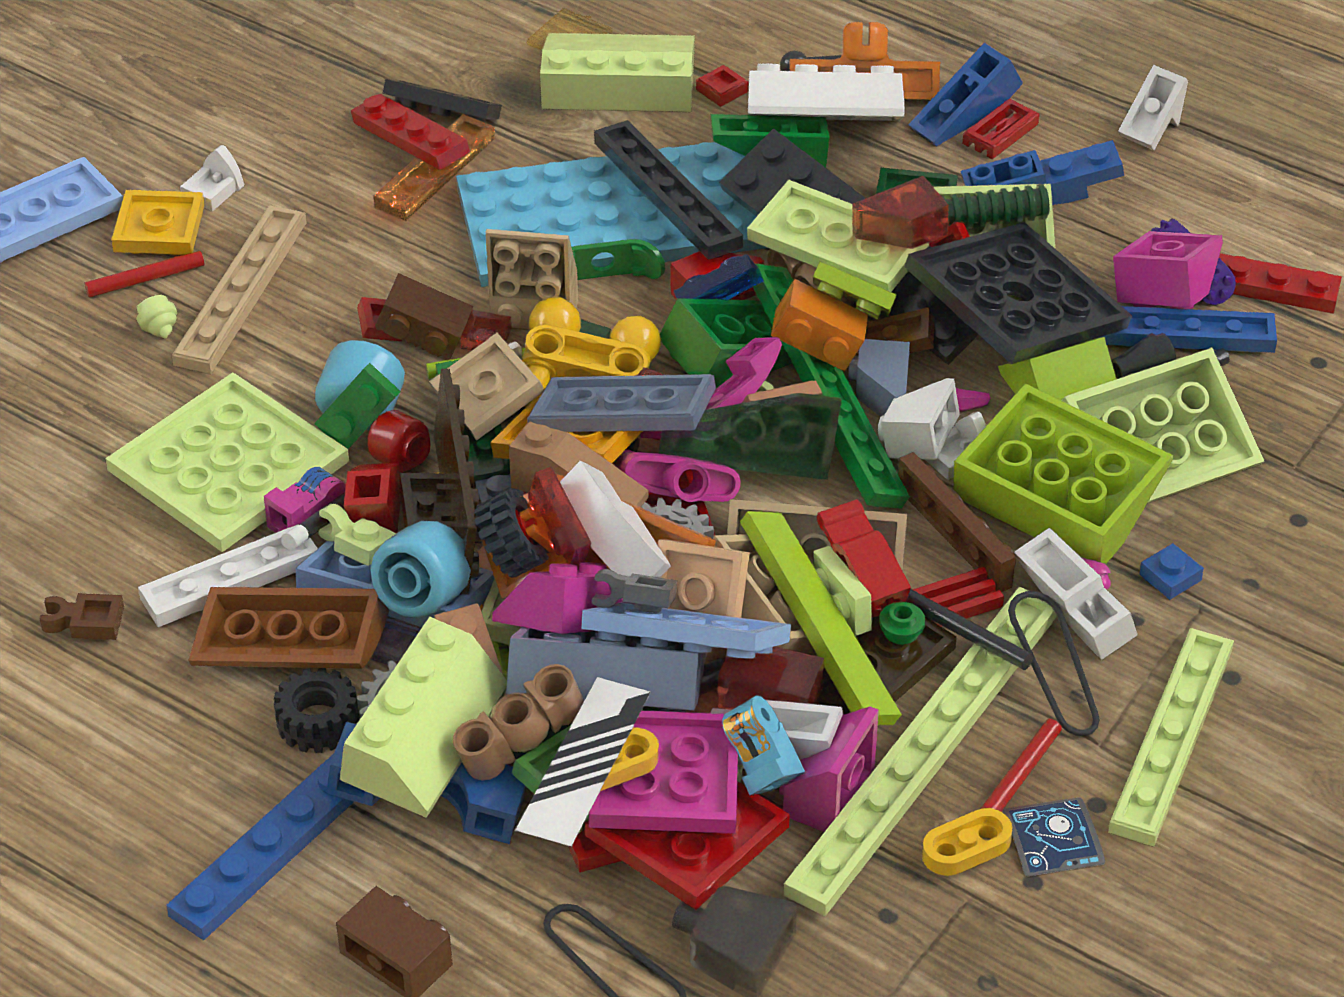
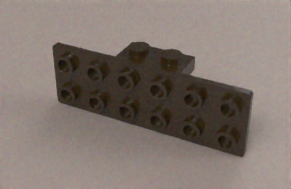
M441 369L434 427V442L439 473H400L399 491L405 528L420 521H437L452 528L463 539L464 556L467 559L471 572L467 586L459 595H469L471 578H478L479 554L477 551H474L475 543L483 542L478 533L481 529L475 523L477 516L474 514L476 506L479 504V494L477 488H472L474 483L473 462L468 461L469 437L468 435H463L465 416L464 410L459 409L460 386L459 384L452 383L450 369Z

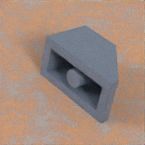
M865 339L859 349V355H855L849 365V380H857V399L880 417L885 415L893 399L906 394L910 342Z

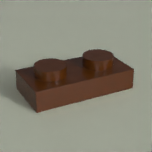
M927 307L869 321L866 326L865 339L910 342L909 354L934 348L935 318L930 308Z

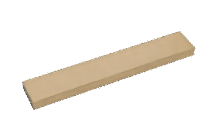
M272 205L268 206L172 354L173 366L212 374L306 225V214L304 212Z

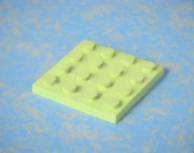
M232 372L105 459L107 470L218 550L224 552L266 521L264 495L276 487L282 491L286 490L294 483H298L303 475L313 467H321L328 473L333 474L349 462V454L347 448Z

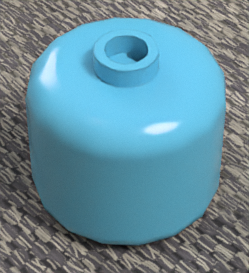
M349 340L339 343L330 352L316 386L315 401L317 406L324 413L369 363L401 391L404 384L405 371L400 361L390 351L367 341ZM399 394L380 415L386 411L394 410Z
M437 521L417 522L384 541L375 552L370 568L372 585L379 599L391 611L410 618L425 617L438 611L455 599L467 586L471 572L467 559L464 556L463 539L452 528Z

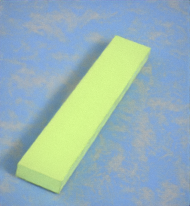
M1190 628L1110 820L1109 833L1153 847L1155 846L1232 653L1234 640Z

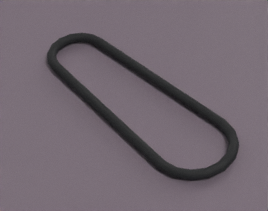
M1026 591L1017 594L1010 602L1008 609L1009 618L1023 649L1033 654L1031 666L1057 721L1064 730L1075 736L1093 734L1100 722L1098 710L1061 608L1052 598L1040 592ZM1037 598L1045 601L1055 611L1092 714L1093 722L1089 728L1076 729L1071 727L1063 718L1016 618L1015 608L1021 600Z
M562 904L552 908L546 914L543 922L545 933L608 997L619 996L551 929L550 923L556 914L564 911L578 913L672 985L679 993V997H687L686 991L679 981L582 907L574 904Z

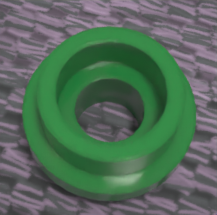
M895 602L887 605L881 611L879 625L885 637L891 642L908 644L915 641L923 631L925 616L919 607L911 603Z

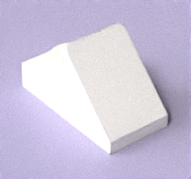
M1153 65L1118 130L1121 137L1155 150L1168 124L1179 125L1188 85L1187 78Z

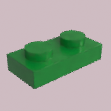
M369 363L314 424L327 436L349 449L401 391Z

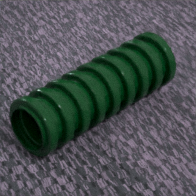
M1037 184L1036 189H1032L1031 185L1024 186V190H1020L1019 187H1012L1011 192H1008L1006 188L999 190V193H995L994 190H988L987 194L983 195L981 191H977L974 196H970L969 193H963L962 197L958 198L957 194H952L950 199L938 196L936 200V218L941 231L955 222L964 223L966 228H973L974 224H978L979 227H985L986 222H990L993 226L998 225V221H1002L1003 224H1009L1011 219L1018 223L1022 222L1023 218H1027L1028 221H1034L1035 217L1039 216L1043 220L1047 219L1050 213L1049 195L1044 184Z

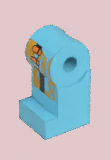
M755 696L723 715L722 723L725 734L736 748L747 773L742 779L749 795L773 791L805 773L782 723L779 722L771 705L764 698Z

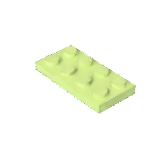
M791 180L785 183L747 227V238L749 241L815 267L821 261L889 292H892L908 272L904 267L908 254L924 250L929 246L928 233Z

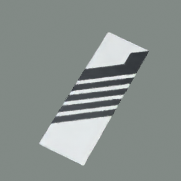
M597 677L521 818L516 831L572 846L651 693L650 691Z

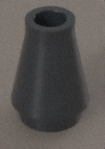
M1150 333L1123 354L1112 359L1111 362L1115 376L1119 379L1176 360V353L1170 339L1164 333L1157 335Z

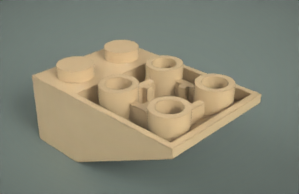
M486 229L491 326L530 330L529 317L538 302L550 297H561L571 302L577 309V268L569 235Z

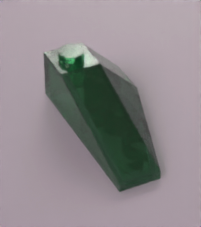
M794 393L707 409L704 411L695 430H661L658 454L694 458L725 465L737 470L828 480L842 401L838 397Z

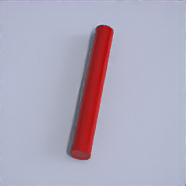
M196 251L84 282L86 293L90 298L198 268L205 264L201 251Z
M1047 719L980 809L991 808L1000 812L1003 811L1062 731L1059 722L1054 719Z

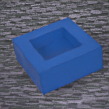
M1172 543L1142 561L1139 575L1170 600L1202 581L1204 568Z

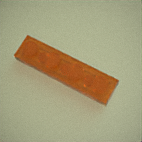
M463 114L447 129L467 139L470 153L441 170L415 157L373 196L374 208L407 221L495 139L494 126Z

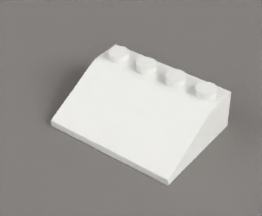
M757 64V71H749L748 115L826 117V120L900 121L904 117L902 73H894L893 66H871V73H856V66L833 65V72H818V65L797 64L795 65V71H780V64Z

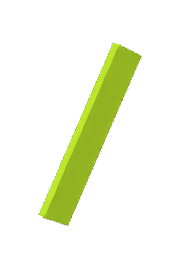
M747 511L740 521L744 531L850 712L871 706L879 710L878 725H894L902 715L782 513Z

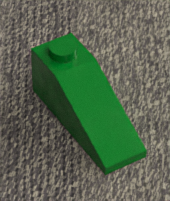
M711 114L710 116L713 142L743 156H746L767 134L775 129L826 168L830 139L826 117Z

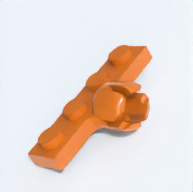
M863 22L848 23L843 29V53L838 59H790V71H795V65L797 64L818 65V72H833V65L856 66V73H871V66H893L894 73H902L904 99H932L939 92L940 61H894L889 59L887 53L888 29L884 24L878 22H869L868 45L862 44Z

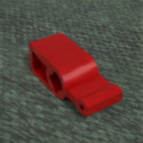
M856 499L818 512L816 517L818 525L824 531L833 551L871 594V618L879 616L881 611L889 604L906 602L911 586L882 533L878 530H873L864 513L861 502Z

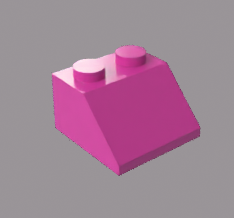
M1148 231L1113 256L1117 302L1133 303V307L1151 308L1156 305L1169 306L1172 309L1194 308L1196 303L1209 294L1223 244L1222 235Z
M580 562L579 570H577L575 565L550 564L549 572H531L493 611L492 621L560 634L593 631L581 629L583 610L598 607L592 604V598L595 594H611L612 589L607 582L595 580V574L599 570L607 569V565L594 562ZM623 598L619 599L616 603L622 602Z
M869 706L842 715L830 748L810 757L800 759L805 773L779 788V793L784 795L783 810L790 814V819L823 832L827 830L875 769L878 709Z

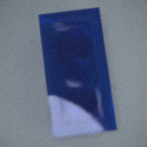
M745 254L728 258L721 263L719 268L706 275H696L689 278L684 283V286L674 290L677 299L728 300L763 282L764 279L759 267Z

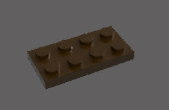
M880 615L871 618V631L855 636L894 702L956 649L957 636L925 617L923 631L915 641L908 644H896L885 637L879 625ZM816 653L769 693L770 701L836 706L842 708L843 715L851 713Z

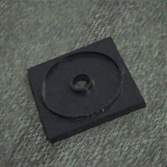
M1025 222L909 253L904 266L956 313L958 318L962 319L965 324H968L969 327L1011 364L1127 329L1132 318L1128 311ZM1008 295L1019 297L1023 301L1015 300Z

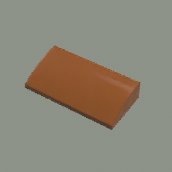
M210 587L188 661L191 666L363 669L372 657L381 638L389 608L379 599L375 589Z

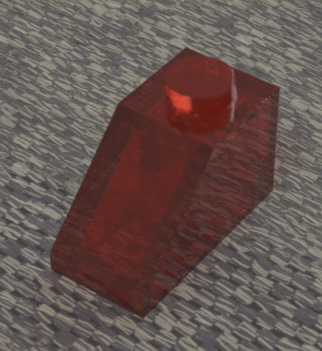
M922 176L853 203L852 234L856 239L914 249L948 235V204L928 180Z

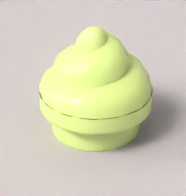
M156 295L149 297L137 306L138 315L136 320L143 331L165 339L171 334L172 326L177 319V309L174 303L168 301L166 296Z

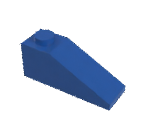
M984 42L908 125L927 141L938 146L973 126L1007 101L1022 86L1023 82L1011 60Z

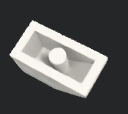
M946 378L893 399L885 415L880 417L878 424L879 439L884 441L889 458H900L914 452L920 459L936 460L960 415L954 379Z

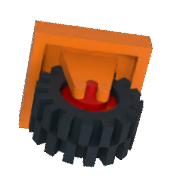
M551 481L521 497L518 491L507 489L476 506L474 514L477 518L475 523L481 529L478 533L480 539L483 540L482 543L503 600L531 572H549L550 564H569L579 568V563L585 562L572 523L551 494V491L556 486Z

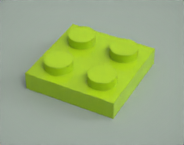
M821 261L813 275V284L818 286L817 290L839 301L844 297L855 302L856 309L874 319H878L880 313L888 316L895 302L896 294Z

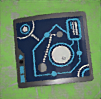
M1077 797L1003 809V813L1012 823V836L1025 876L1105 864L1104 854L1094 824L1082 798Z

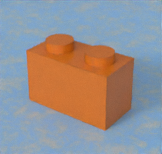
M794 279L776 308L771 336L778 337L781 341L845 371L865 340L868 314Z

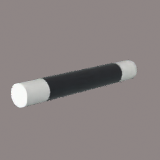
M345 492L337 498H335L330 503H328L327 505H325L324 507H322L320 510H322L330 504L339 505L345 510ZM318 510L281 537V542L286 549L293 550L319 532L321 528L328 525L330 521L319 516L320 510Z

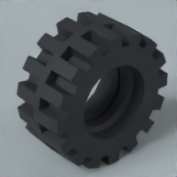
M311 668L303 669V675L298 676L296 673L289 675V683L282 681L278 686L279 692H275L274 711L279 735L282 739L286 738V744L292 748L298 744L299 751L307 753L309 748H314L315 753H323V747L327 746L332 751L338 745L346 722L353 724L359 722L355 687L352 686L351 680L347 676L341 678V672L333 670L329 674L326 668H318L317 672H312ZM314 705L332 707L329 711L319 715L301 713L304 709Z

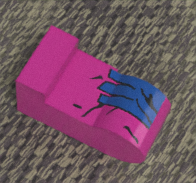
M313 467L303 475L298 483H294L286 490L282 491L277 487L264 495L267 527L277 533L301 523L343 494L346 484L321 467Z

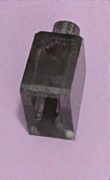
M723 886L717 889L706 909L699 907L695 910L681 901L674 913L672 928L691 935L690 963L693 967L744 997H759L796 934L797 903Z

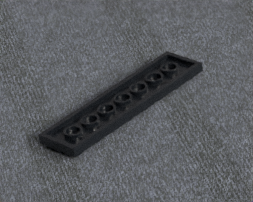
M775 129L767 134L719 182L725 193L756 217L785 183L791 180L894 220ZM909 271L892 290V293L896 294V298L889 315L886 317L929 307L935 318L934 348L928 350L949 365L979 335L968 324H965L962 319L958 318L956 313Z

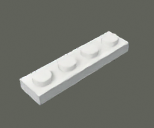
M295 526L289 527L139 586L140 600L157 627L203 610L210 587H261L296 573V568L318 548L309 538L293 550L286 549L281 542V537Z

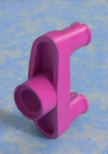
M624 450L616 459L619 461V464H614L615 467L648 489V492L680 498L687 502H696L698 500L725 502L733 499L740 489V477L734 469L694 458ZM691 469L693 472L691 484L685 489H680L678 485L680 475L684 471Z

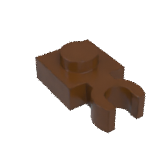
M78 593L75 603L67 602L64 598L58 596L45 598L46 612L51 615H40L43 632L58 633L66 628H70L72 638L117 639L124 611L122 595Z

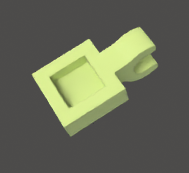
M330 504L319 511V516L328 519L330 523L321 528L318 535L326 541H334V551L368 567L372 564L375 552L384 541L396 534L379 526L376 522L364 518L353 523L346 511L336 504Z

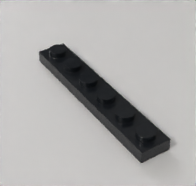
M629 120L594 130V144L708 260L722 257L727 253L743 248V234Z

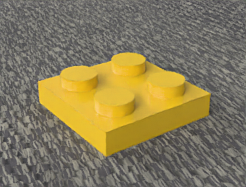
M125 190L111 239L113 252L171 255L192 253L205 205L203 192Z

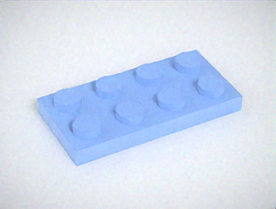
M85 157L0 192V263L120 210L123 201L122 194Z
M620 602L606 608L596 607L583 610L581 629L598 631V639L624 641L626 636L641 637L640 644L646 646L665 647L668 646V641L683 642V650L711 652L712 647L727 648V656L755 658V653H772L773 647L789 643L791 624L662 608L661 612H644L635 609L634 604Z

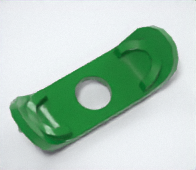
M627 239L572 246L577 268V280L623 274H633V276L644 275L651 279H658L665 273V261L661 253L651 243L643 240ZM605 252L614 256L612 263L605 267H596L591 263L594 256L599 253Z

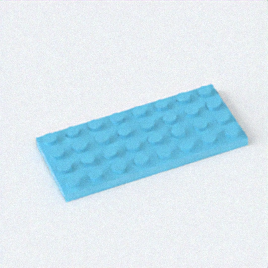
M715 142L658 149L743 234V248L730 253L767 248L748 240L747 227L754 221L756 216L725 193L719 183L745 156ZM607 156L588 157L586 159L566 162H550L548 164L527 167H512L489 172H473L456 176L457 190L481 287L489 286L486 229L569 235L571 247L639 239L655 246L665 262L676 261L699 251ZM599 253L594 256L591 263L596 267H605L612 263L614 256L610 253Z

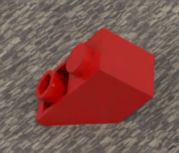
M402 462L362 464L347 471L344 508L353 523L364 518L374 521L379 526L396 534L398 533L401 502L399 480L400 473L404 471Z

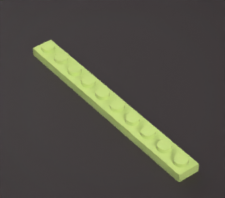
M1018 587L986 629L1023 649L1008 613L1011 600L1017 594L1028 591ZM1037 598L1023 599L1015 608L1018 623L1032 650L1057 618V615L1050 605ZM973 644L785 881L784 896L826 916L1018 667Z

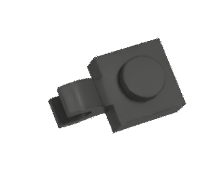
M608 569L599 570L595 574V580L607 582L611 586L612 592L610 595L595 594L592 598V604L606 608L623 598L622 602L635 603L634 608L637 610L661 612L662 608H669L674 601L678 580L633 573L631 576H624Z

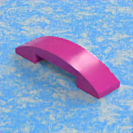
M778 337L754 338L726 360L733 376L715 389L695 430L642 431L639 436L641 438L655 439L686 437L703 432L726 420L736 412L744 398L748 394L756 393L765 381L782 346Z

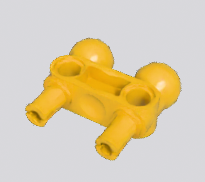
M550 297L538 302L530 314V331L526 336L522 361L539 379L544 389L552 377L647 376L650 362L653 361L661 348V337L654 323L642 316H628L619 320L612 329L609 339L579 332L581 329V319L575 306L561 297Z

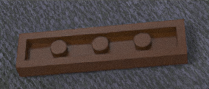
M914 452L900 457L898 475L910 496L908 501L973 569L981 567L986 569L988 572L987 579L992 578L996 583V591L1004 592L1012 588L1016 556L1010 546L1002 543L989 530L986 522L981 517L976 516L963 503L959 494L954 490H950L937 476L935 470L930 465H926Z

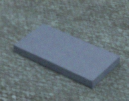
M714 375L552 377L528 416L527 422L546 425L564 432L695 430L716 389Z

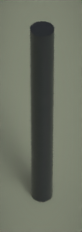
M912 589L910 590L906 602L919 607L928 619L1022 670L1028 669L1032 664V653Z

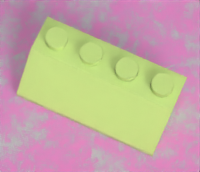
M432 617L428 618L345 741L340 773L341 781L427 818L462 762L453 745V736L456 729L466 721L477 719L483 711L490 718L493 706L504 696L507 689L506 678L472 634Z

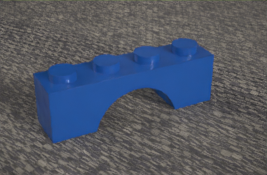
M346 722L330 763L326 794L373 806L380 797L340 780L344 743L357 725ZM461 762L441 796L447 799L458 811L464 832L510 844L526 791V786L511 774L513 766L506 764L504 770L498 776L490 780H478L468 774L463 762Z

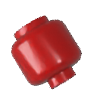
M390 410L378 416L369 429L367 440L369 453L375 460L381 463L402 462L404 471H408L420 465L428 457L431 448L429 429L421 420L398 410Z

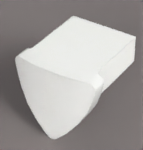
M220 145L208 155L203 163V167L180 186L181 192H203L204 208L213 212L235 191H239L244 187V182L235 159L224 145Z
M975 412L960 419L954 428L951 429L936 460L925 459L947 480L954 477V461L986 427L982 414Z

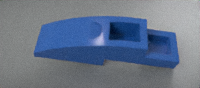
M1113 140L1044 160H1039L1036 150L961 171L965 186L1051 184L1052 205L1089 198L1087 186L1125 176L1123 164Z

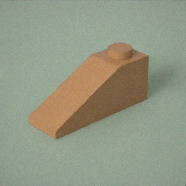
M528 422L509 445L511 488L529 493L550 481L554 483L557 474L566 476L581 460L603 472L621 500L641 508L649 497L648 489L567 432L553 429L546 425Z

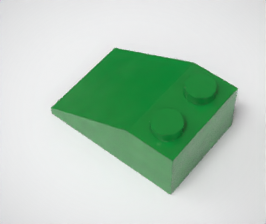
M678 298L660 332L661 343L667 348L669 355L689 375H714L717 389L733 376L726 360L754 338H772L773 325L760 300ZM783 344L770 372L792 364Z

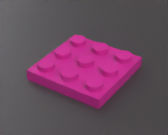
M641 711L633 727L646 729L656 736L659 743L658 763L647 774L600 791L589 811V828L735 833L738 753L725 734L722 723L724 714Z

